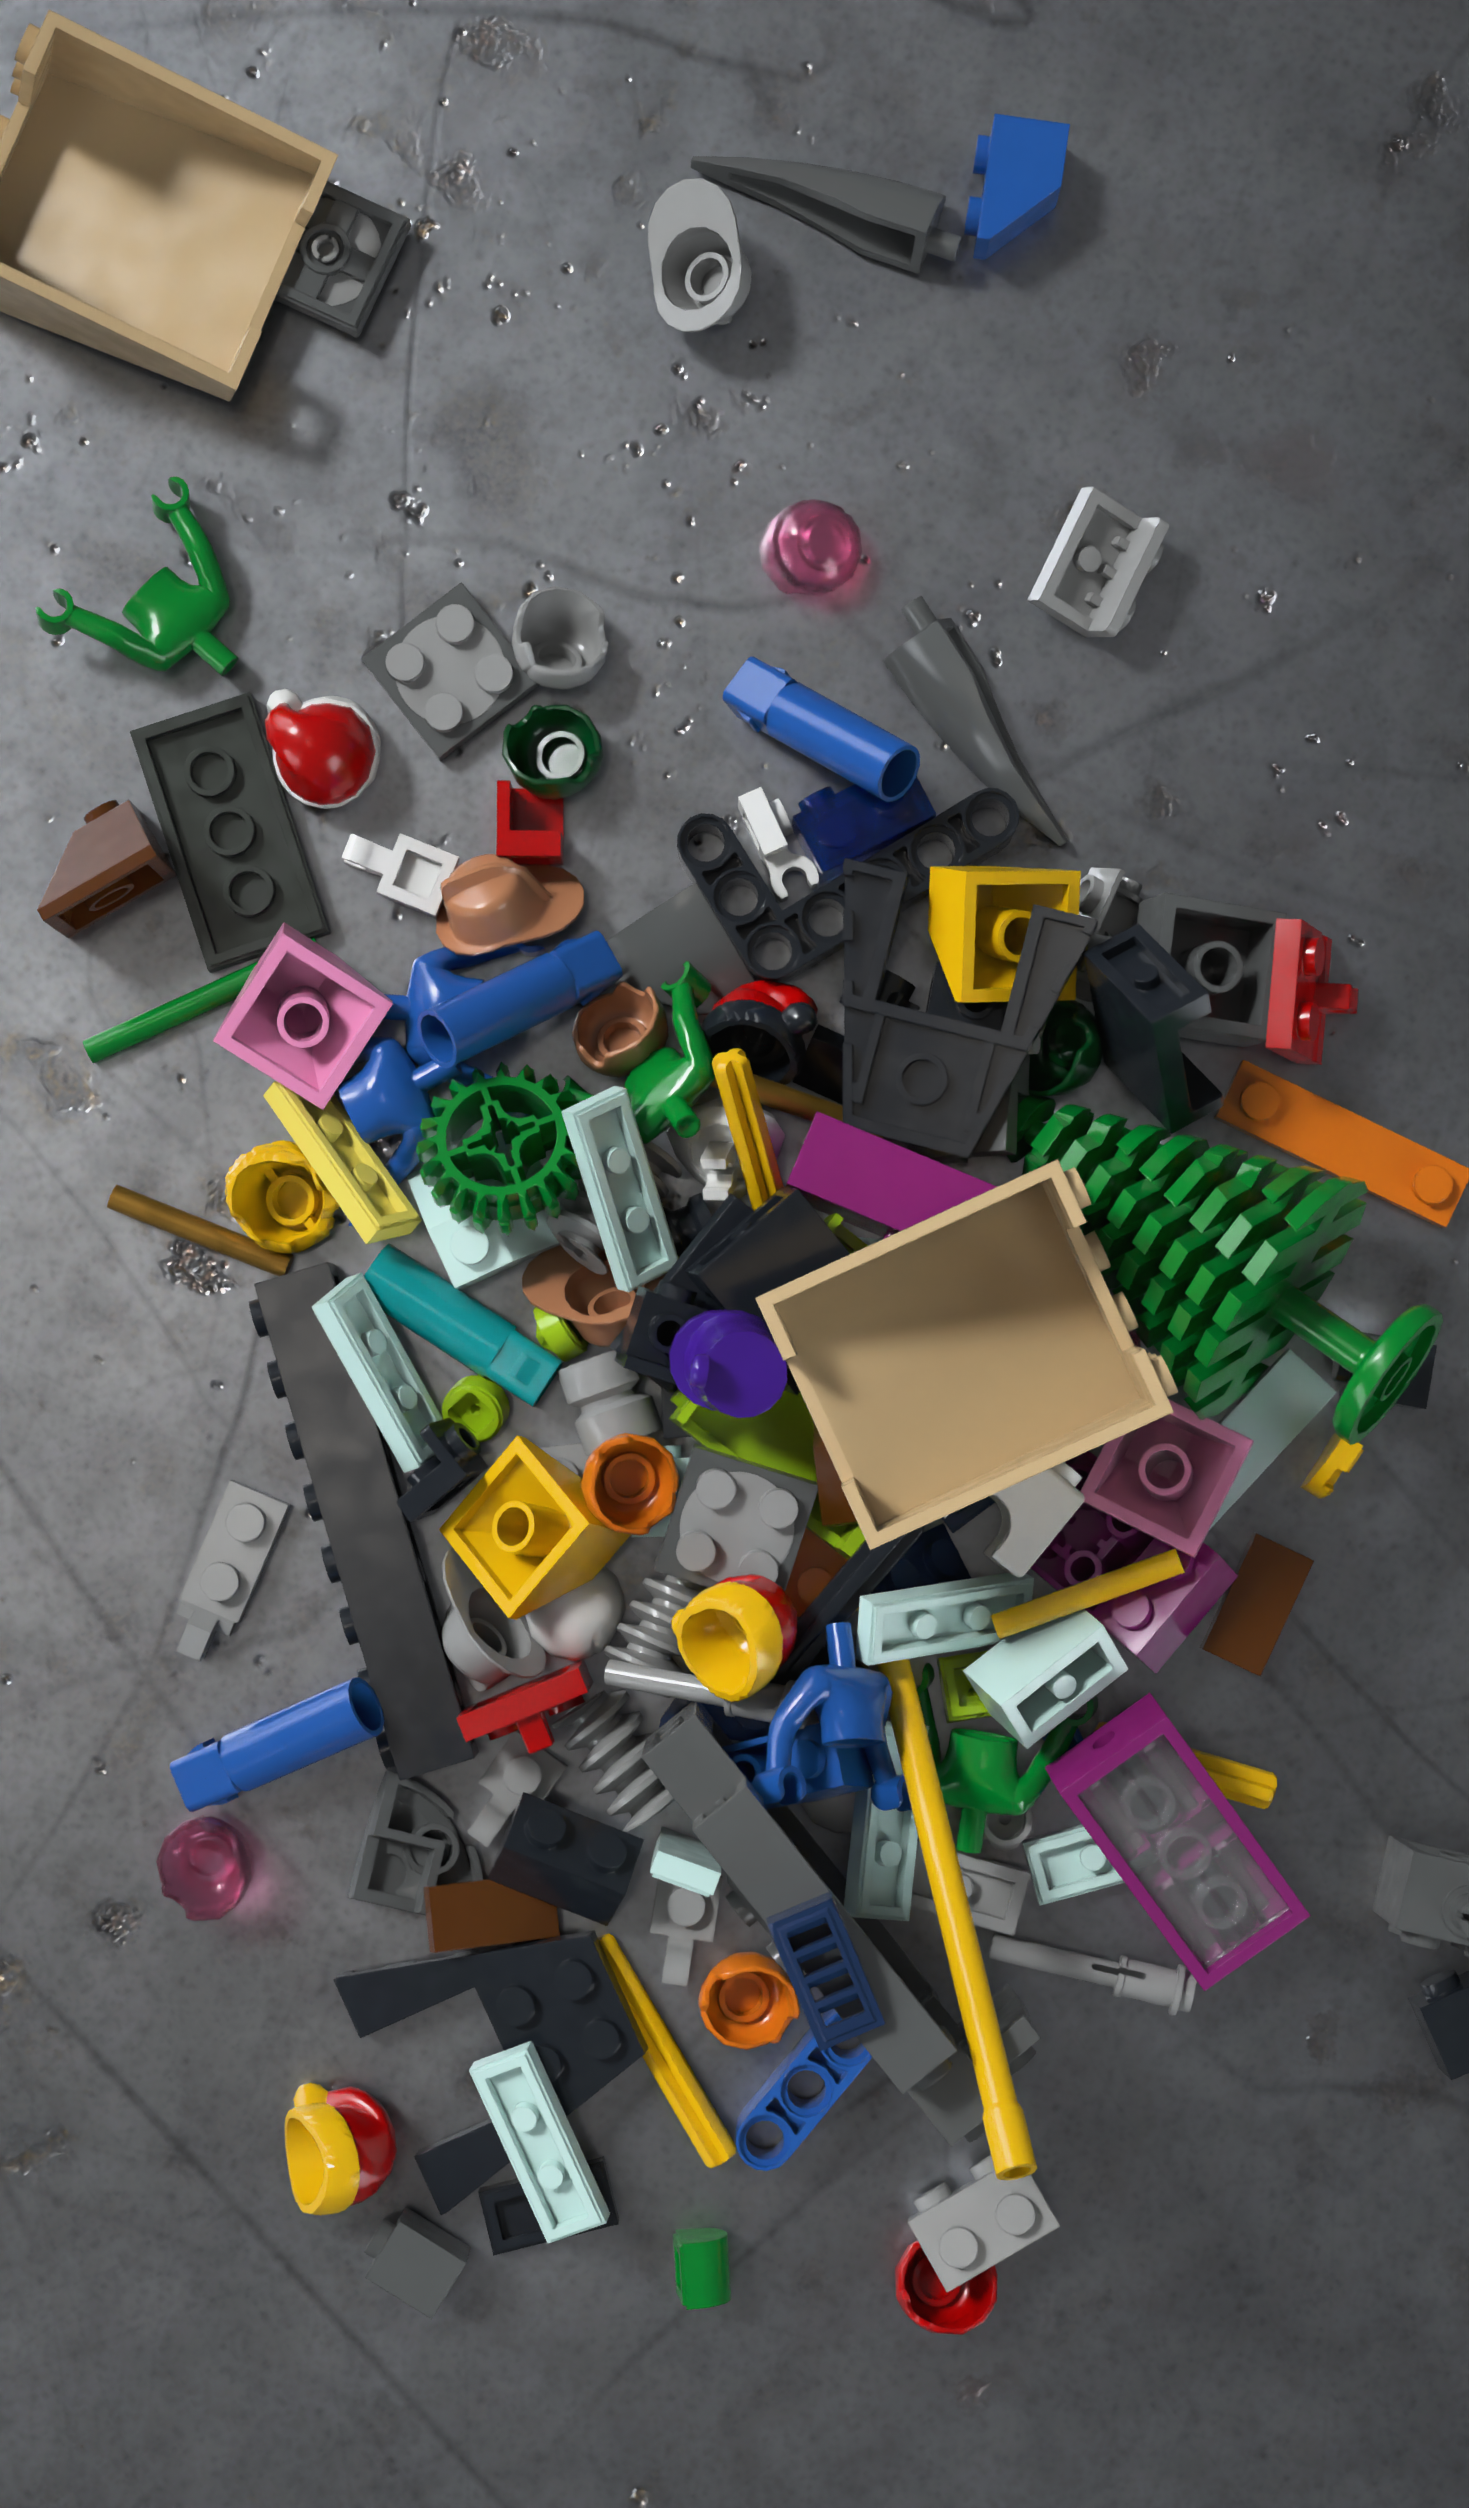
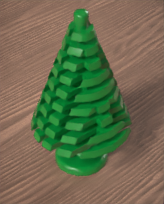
M1029 1095L1020 1103L1018 1102L1016 1155H1006L1011 1163L1018 1162L1024 1158L1022 1175L1057 1159L1063 1171L1073 1167L1076 1168L1092 1204L1081 1209L1087 1222L1080 1225L1083 1235L1095 1231L1111 1265L1110 1268L1101 1271L1108 1289L1116 1288L1112 1291L1113 1295L1121 1291L1124 1293L1138 1323L1136 1335L1147 1348L1154 1345L1163 1357L1176 1387L1184 1385L1183 1390L1188 1394V1397L1184 1400L1200 1420L1219 1415L1243 1395L1269 1367L1261 1363V1361L1284 1348L1294 1334L1353 1374L1337 1403L1332 1419L1335 1432L1341 1439L1350 1445L1360 1442L1392 1409L1417 1374L1433 1347L1443 1323L1442 1313L1427 1304L1412 1306L1396 1318L1379 1339L1375 1341L1317 1302L1335 1275L1330 1269L1342 1262L1354 1239L1345 1233L1361 1223L1367 1203L1357 1198L1368 1192L1365 1181L1342 1176L1330 1178L1322 1183L1317 1180L1328 1175L1324 1170L1309 1166L1287 1168L1277 1164V1159L1263 1155H1256L1248 1159L1247 1151L1226 1144H1219L1210 1148L1207 1139L1188 1134L1177 1135L1162 1145L1160 1141L1171 1136L1170 1132L1165 1128L1146 1124L1139 1125L1135 1129L1130 1130L1124 1127L1128 1120L1127 1118L1113 1114H1104L1093 1121L1094 1113L1090 1112V1108L1074 1104H1067L1054 1114L1056 1102L1054 1099L1045 1096Z

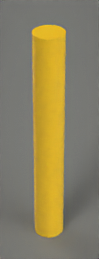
M1174 1548L992 1614L991 1618L999 1639H1003L1185 1572L1177 1550Z

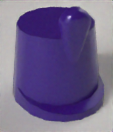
M710 1310L690 1318L675 1334L669 1350L670 1372L678 1389L694 1404L736 1418L755 1417L770 1410L782 1397L787 1383L786 1360L783 1361L767 1323L760 1317L742 1310Z

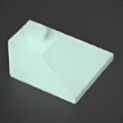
M499 1132L496 1134L499 1144L497 1148L498 1153H504L508 1165L514 1166L510 1151L512 1146L511 1144L505 1145L502 1134ZM537 1161L529 1168L526 1179L531 1178L543 1168L540 1161ZM420 1170L407 1176L429 1235L454 1288L457 1290H464L560 1245L547 1225L548 1214L544 1210L536 1213L538 1226L535 1231L525 1225L523 1218L513 1220L514 1228L509 1236L501 1232L498 1220H493L482 1234L479 1230L475 1229L473 1215L458 1224L457 1221L452 1219L449 1210L450 1205L441 1208L436 1205L431 1194L434 1187L424 1185ZM494 1179L477 1182L488 1186H505L500 1181Z

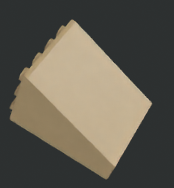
M49 9L41 28L29 23L14 58L17 63L12 74L14 80L10 89V93L18 96V102L10 119L0 114V312L230 402L237 391L262 333L263 324L305 227L318 204L338 154Z
M1057 1159L755 1298L783 1361L786 1360L842 1482L843 1492L870 1550L1174 1412L1167 1397L1178 1393V1390L1161 1355L1157 1356L1155 1353L1146 1352L1144 1348L1134 1346L1128 1332L1138 1328V1323L1124 1293L1121 1291L1111 1296L1101 1271L1111 1267L1104 1248L1095 1231L1083 1235L1080 1225L1087 1223L1081 1209L1092 1204L1075 1167L1063 1171Z

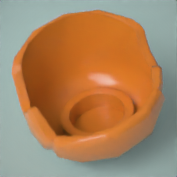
M623 1433L604 1441L591 1453L586 1460L581 1480V1489L588 1510L606 1528L624 1534L644 1535L648 1534L654 1525L674 1511L680 1476L673 1454L657 1440L650 1436Z
M755 1951L734 1953L717 1963L702 1984L698 1997L700 2014L705 2027L723 2045L744 2050H750L769 2043H779L794 2018L798 2019L800 2015L798 1998L788 1974L772 1957Z

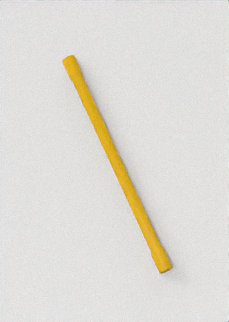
M905 1659L877 1664L878 1670L888 1677L893 1692L889 1716L982 2100V2119L996 2178L999 2180L1023 2178L1037 2170L1036 2159L1024 2111L1017 2101L910 1660Z

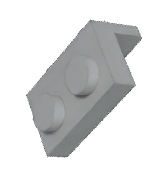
M1095 487L1081 488L1027 601L1084 637L1116 636L1131 620L1136 609L1135 597L1146 574L1155 568L1163 554L1164 545L1162 541L1169 528V523L1160 517L1141 518Z
M989 2155L969 2168L974 2177L970 2182L953 2192L948 2183L944 2182L913 2201L918 2212L909 2217L908 2224L947 2293L1060 2227L1058 2220L1031 2174L1015 2180H999L996 2178L992 2157Z

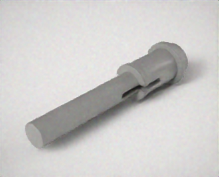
M612 1659L608 1661L604 1672V1682L606 1685L724 1707L726 1716H738L771 1723L776 1710L796 1682L789 1680L786 1685L769 1682L762 1690L751 1697L738 1702H730L715 1696L692 1674ZM810 1714L804 1720L799 1729L805 1728L809 1720Z
M996 1933L993 1934L988 1957L989 1959L1111 1987L1113 1988L1112 1996L1119 1998L1121 1996L1167 2007L1168 2014L1173 2016L1176 2015L1177 2010L1190 2012L1197 1982L1191 1973L1186 1972V1966L1183 1964H1178L1177 1969L1130 1959L1124 1955L1120 1956L1118 1963Z

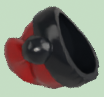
M766 980L754 981L737 987L715 1003L712 1011L703 1020L701 1027L709 1042L713 1057L718 1053L728 1052L733 1048L742 1049L750 1062L753 1074L786 1085L799 1075L806 1057L803 1035L814 1030L818 1022V1008L811 997L794 985Z

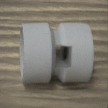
M615 1350L556 1371L567 1404L580 1407L582 1414L575 1421V1426L586 1456L591 1455L604 1441L619 1434L648 1435L663 1429L652 1395L640 1393L638 1386L645 1379V1375L625 1369L614 1360L617 1353Z

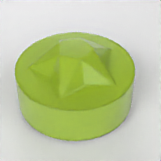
M537 1307L534 1308L533 1312L537 1323L536 1338L543 1348L554 1352L564 1362H569L587 1351L588 1342L580 1335L570 1320L546 1313Z
M479 1375L466 1376L457 1381L447 1393L442 1403L443 1419L451 1418L455 1423H461L474 1434L479 1443L492 1439L507 1421L510 1411L509 1401L504 1390L487 1377L482 1378Z

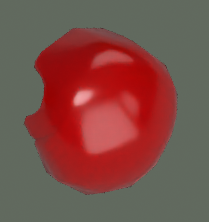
M917 2240L907 2246L895 2267L896 2298L905 2314L916 2325L926 2331L963 2335L983 2324L997 2302L998 2274L994 2265L947 2293Z

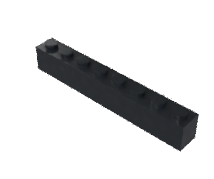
M326 1262L255 1283L254 1286L258 1299L249 1301V1308L258 1336L261 1338L269 1335L276 1358V1360L267 1362L270 1381L278 1399L287 1397L294 1421L285 1424L289 1446L295 1460L305 1458L312 1483L303 1485L306 1504L314 1522L322 1519L324 1521L330 1544L321 1547L324 1565L331 1583L341 1581L348 1606L339 1608L343 1630L349 1645L360 1644L366 1668L357 1670V1674L374 1690L383 1711L384 1729L376 1736L380 1756L386 1769L396 1767L399 1780L401 1781L474 1759L479 1750L475 1739L465 1742L456 1719L466 1706L454 1665L442 1648L440 1639L442 1625L412 1523L395 1503L403 1496L389 1445L312 1309L316 1302L340 1283L336 1265Z

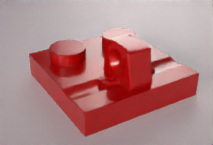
M1276 918L1265 1048L1296 1064L1322 1065L1326 1014H1357L1359 989L1353 988L1351 984L1329 983L1332 939L1322 935V932L1303 919Z
M579 1660L469 1705L463 1709L456 1719L465 1742L485 1734L488 1735L491 1741L519 1730L528 1753L533 1754L552 1746L555 1742L544 1712L547 1711L549 1716H553L584 1703L583 1694L589 1692L593 1680L585 1660Z

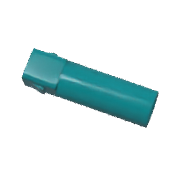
M390 1243L381 1250L364 1275L386 1315L482 1378L488 1377L532 1407L538 1404L557 1375L556 1371L560 1370L564 1364V1361L518 1332L517 1326L462 1290L455 1289L453 1284Z

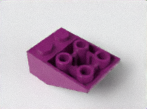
M1090 1451L1065 1461L1067 1465L1082 1477L1075 1487L1079 1491H1081L1097 1460V1457ZM1082 1503L1030 1569L1058 1591L1174 1548ZM1204 1542L1195 1558L1177 1550L1185 1573L1085 1609L1104 1625L1109 1636L1155 1674H1157L1238 1577L1225 1560Z

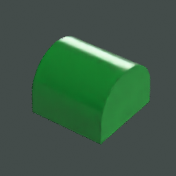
M717 2228L675 2230L676 2234H673L676 2293L682 2305L686 2307V2310L711 2308L728 2303L731 2300L727 2232Z

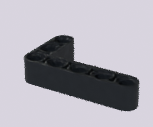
M985 788L977 791L867 858L863 863L910 875L901 912L929 896L930 868L921 863L917 854V849L921 844L929 840H938L944 843L952 854V862L948 866H978L1002 851L1010 843L1019 824V809L1016 801L1007 792L998 788ZM983 807L998 810L1004 817L1006 823L1005 830L996 836H985L974 828L972 814ZM701 813L690 817L681 826L677 835V850L680 863L692 884L696 883L755 981L766 980L785 984L845 947L843 929L833 936H821L811 928L808 921L810 914L816 908L822 906H831L837 909L843 916V910H845V876L843 874L782 911L733 830L723 818L714 814ZM702 832H710L717 835L724 845L721 855L709 862L695 859L688 851L690 840ZM745 886L754 892L758 902L750 913L736 916L728 913L723 908L721 903L723 894L731 887ZM777 939L784 942L789 948L791 958L783 968L768 970L756 961L754 952L757 946L765 940Z

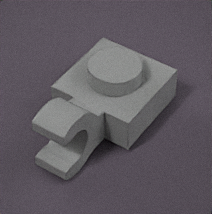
M520 1731L513 1732L478 1782L493 1793V1795L472 1823L467 1833L488 1847L516 1808L523 1792L545 1800L568 1765L545 1749L529 1754Z
M723 1876L719 1878L714 1895H709V1897L657 1879L650 1933L668 1936L662 1983L687 1987L694 1940L713 1943Z

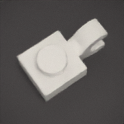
M762 787L739 796L738 809L761 860L767 867L770 875V887L776 899L781 903L788 900V893L782 879L787 872L792 870L803 873L811 889L817 887L819 875L814 863L805 856L793 854L788 849L785 837L794 832L779 798L768 802Z
M401 833L393 850L351 834L342 855L344 863L365 872L382 876L376 891L377 895L433 918L437 917L443 903L440 885L445 879L449 878L460 861L459 856Z

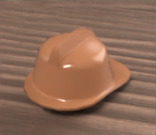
M496 854L475 856L460 864L450 874L449 878L441 883L440 890L444 903L436 917V934L445 948L455 954L469 956L485 954L503 947L543 939L563 931L577 919L584 907V889L577 877L563 868L549 865L520 866L506 857H497Z
M561 1245L540 1253L528 1264L522 1275L523 1293L529 1302L546 1313L570 1320L588 1343L598 1347H610L611 1343L626 1326L637 1289L631 1292L617 1289L605 1251L601 1250L598 1254L608 1269V1272L604 1275L594 1273L580 1264ZM665 1274L642 1287L654 1290Z

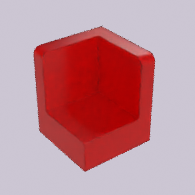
M497 780L496 856L506 857L520 866H564V798L557 800L539 798L524 788H513L510 780Z

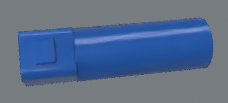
M754 656L749 657L723 692V701L739 719L748 723L755 732L759 733L762 731L885 802H892L902 797L909 790L917 776L920 767V754L916 747L797 682L782 668L770 666Z
M593 931L581 938L567 939L550 953L540 955L422 1011L417 1023L419 1038L425 1051L435 1063L444 1068L452 1067L571 1009L579 1003L583 1006L588 1004L622 977V968L604 936L599 931Z
M354 1677L225 1734L217 1742L212 1738L197 1745L187 1755L170 1763V1770L184 1804L190 1812H195L206 1806L223 1805L238 1798V1793L241 1791L256 1789L378 1736L383 1731V1711L370 1685L360 1677Z

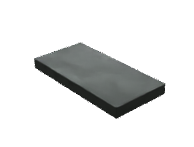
M248 692L130 731L208 971L213 973L261 957L284 922L308 938L314 936L316 939L331 934L283 786L275 770L273 756L252 694Z

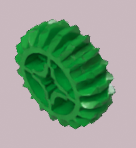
M500 1062L496 1070V1077L487 1079L484 1072L475 1067L472 1072L473 1084L465 1087L461 1082L452 1079L449 1089L453 1099L448 1100L433 1096L431 1107L436 1117L421 1118L420 1130L425 1140L417 1142L416 1152L419 1161L424 1163L420 1169L423 1183L428 1185V1187H434L431 1194L437 1206L441 1208L450 1205L449 1210L452 1219L457 1221L458 1224L473 1215L475 1229L483 1234L493 1220H498L501 1232L509 1236L514 1228L513 1220L524 1218L525 1225L535 1231L538 1226L536 1213L544 1210L549 1216L558 1219L561 1208L557 1197L576 1201L579 1194L577 1183L574 1180H580L582 1176L561 1113L562 1110L577 1104L576 1097L570 1089L558 1093L557 1079L551 1073L536 1083L534 1069L530 1068L528 1064L520 1071L517 1077H511L508 1066ZM505 1112H519L531 1116L516 1118L511 1117ZM483 1119L481 1128L477 1133L463 1139V1146L457 1148L467 1130ZM496 1132L502 1134L505 1145L511 1144L512 1150L510 1151L514 1166L508 1165L504 1153H498L497 1148L499 1144ZM554 1149L544 1167L534 1176L526 1179L529 1168L537 1161L547 1158L546 1151ZM494 1179L500 1181L505 1186H488L477 1182Z

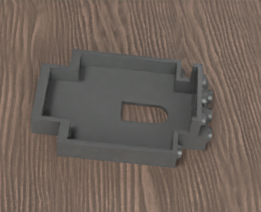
M692 1701L646 1738L641 1756L642 1760L692 1821L693 1833L766 1924L767 1917L832 1891L886 2023L856 2036L901 2094L909 2093L951 2147L963 2137L969 2143L977 2140L986 2133L982 2119L983 2105L963 2021L957 2024L941 2005L937 1992L878 1919L850 1916L844 1908L846 1878L788 1806L764 1808L763 1798L722 1748L732 1745V1741L700 1702ZM824 1923L790 1939L794 1949L826 1937L832 1934L828 1923ZM836 1948L802 1962L801 1966L803 1971L808 1974L843 1958L839 1949ZM849 1973L816 1987L823 1996L853 1985ZM1007 1983L992 1995L1010 2072L1013 2075L1034 2057L1036 2051L1032 2045L1041 2037L1025 2004ZM857 1998L834 2008V2010L843 2020L864 2011L860 1999Z

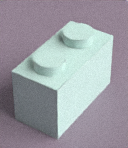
M1083 1609L1004 1638L964 1669L963 1672L988 1713L1028 1749L1125 1673L1128 1667L1104 1625Z

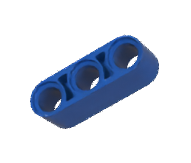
M834 2008L821 2014L826 2026L842 2020ZM809 2028L742 2109L737 2118L736 2147L742 2160L748 2166L763 2171L773 2170L783 2165L871 2060L872 2056L861 2043L852 2049H840L834 2045L820 2051L813 2032ZM809 2070L819 2074L824 2080L821 2092L810 2099H801L794 2096L788 2089V2083L797 2072ZM771 2121L779 2126L783 2136L774 2147L762 2149L752 2145L747 2139L746 2134L749 2128L756 2122Z

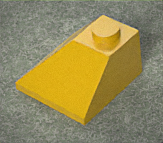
M930 866L928 932L956 1002H1009L1033 905L1079 915L1081 871L1000 866ZM1077 966L1057 1001L1075 1000Z
M518 1435L439 1528L442 1535L509 1619L514 1620L593 1580L631 1535L614 1532L606 1528L587 1508L581 1489L582 1478L527 1438Z

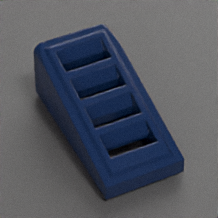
M832 1891L766 1918L769 1931L820 2051L886 2024ZM828 1923L832 1934L794 1949L791 1937ZM833 1949H839L843 1959L808 1974L804 1973L801 1966L802 1962ZM849 1973L853 1985L815 2000L811 1988ZM857 1998L860 1999L864 2011L826 2026L821 2013Z

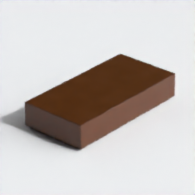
M1253 1532L1235 1570L1238 1577L1226 1590L1200 1648L1261 1677L1314 1560Z
M481 1879L423 1887L430 1952L438 1953L560 1936L557 1906L491 1880Z

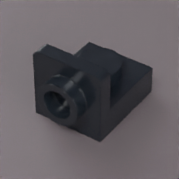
M451 1418L429 1423L420 1431L421 1437L436 1457L424 1463L407 1478L412 1488L395 1502L410 1522L436 1513L489 1467L479 1455L481 1446L474 1434L461 1423H455Z

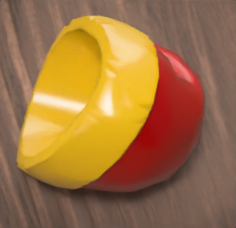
M748 1574L728 1577L712 1587L701 1591L688 1603L685 1609L676 1611L671 1619V1628L677 1637L678 1649L685 1664L704 1687H707L711 1693H714L715 1696L730 1702H738L762 1690L789 1658L795 1646L797 1611L789 1596L780 1585L764 1576Z
M314 2083L299 2086L293 2098L295 2108L289 2110L285 2117L286 2157L295 2202L298 2203L300 2210L304 2213L314 2215L339 2213L346 2210L349 2206L362 2203L375 2194L392 2172L397 2153L395 2129L387 2111L367 2091L352 2086L327 2091L321 2085Z

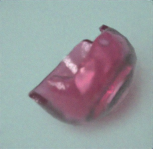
M817 499L798 501L781 510L767 524L759 545L763 571L776 587L786 594L799 593L820 597L833 592L854 576L862 556L860 529L853 517L845 513L844 508L831 502Z
M201 1815L183 1821L164 1837L156 1860L160 1882L162 1883V1895L178 1903L185 1910L186 1918L192 1921L221 1919L244 1899L255 1874L254 1853L248 1840L233 1825L214 1816L206 1817Z

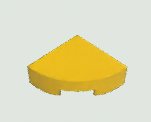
M1334 1433L1304 1480L1301 1488L1318 1499L1330 1495L1334 1491V1484L1342 1471L1349 1473L1363 1453V1445L1360 1443L1350 1445Z

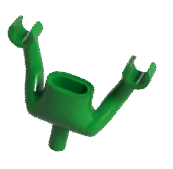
M177 476L170 477L168 479L169 488L173 494L181 499L177 503L166 504L156 495L152 494L153 512L159 520L174 526L188 553L198 578V585H190L169 567H164L155 573L135 592L122 611L123 616L141 635L115 621L74 605L71 595L62 588L54 589L53 596L56 602L66 609L65 612L60 616L53 617L47 615L40 607H35L38 624L42 630L52 635L65 634L73 628L111 647L126 658L158 672L167 671L193 650L217 673L224 676L236 665L238 657L219 641L211 631L229 609L230 597L215 551L203 528L190 511L188 485Z
M689 961L683 964L685 968L684 973L676 983L670 985L665 981L661 985V988L672 998L673 1025L685 1057H682L674 1048H659L650 1053L641 1064L636 1066L625 1081L624 1087L627 1089L643 1144L651 1142L671 1126L682 1138H690L696 1135L700 1130L701 1124L691 1107L716 1079L712 1067L714 1057L696 1010L708 998L712 986L710 981ZM569 1075L563 1079L565 1081L563 1091L570 1089L575 1095L577 1103L594 1096L585 1091Z
M926 1663L922 1671L921 1685H917L916 1688L925 1725L929 1726L928 1737L944 1803L961 1809L956 1849L966 1853H981L987 1814L1018 1816L1028 1812L1051 1781L1044 1767L1068 1751L1078 1726L1085 1724L1096 1713L1098 1698L1095 1695L1087 1702L1086 1713L1071 1714L1049 1732L1028 1769L1021 1777L1017 1772L1019 1741L1013 1737L1001 1734L954 1728L951 1730L948 1748L941 1762L940 1742L928 1691L929 1686L933 1683L935 1673L932 1665Z

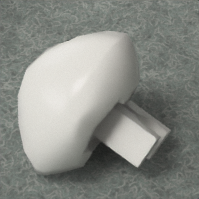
M722 1099L699 1103L691 1107L701 1124L697 1134L690 1138H682L671 1126L666 1132L677 1159L704 1186L703 1200L725 1201L730 1193L740 1199L748 1191ZM763 1110L777 1160L785 1133L773 1114Z

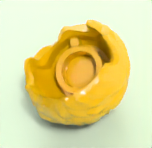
M280 1140L255 1146L246 1154H241L235 1160L234 1165L229 1167V1172L225 1177V1195L231 1216L236 1219L242 1230L260 1247L279 1253H299L330 1236V1231L334 1227L335 1222L333 1214L340 1206L296 1143Z

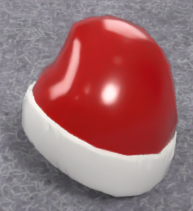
M288 689L276 690L270 695L266 704L269 713L265 719L266 737L273 747V763L278 779L284 789L304 805L324 809L338 808L359 798L375 780L380 762V734L367 712L358 703L338 696H324L302 703L297 693Z

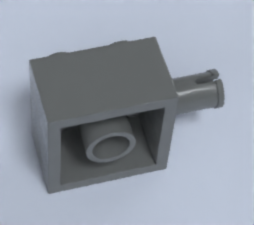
M1167 892L1139 903L1137 924L1139 923L1209 993L1212 1012L1179 1029V1037L1238 1047H1247L1266 1042L1276 918L1286 919L1287 913ZM1094 934L1085 951L1112 937ZM1084 955L1081 956L1077 964V971L1087 972Z
M1389 1835L1373 1905V1911L1389 1923L1388 1931L1401 1935L1400 1940L1433 1950H1439L1441 1940L1450 1941L1451 1946L1465 1950L1464 1955L1469 1957V1854Z

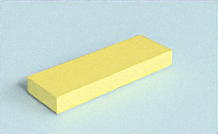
M274 1081L263 1095L365 1244L411 1234L422 1221L371 1146L362 1140L348 1113L336 1096L333 1094L322 1110L284 1085Z

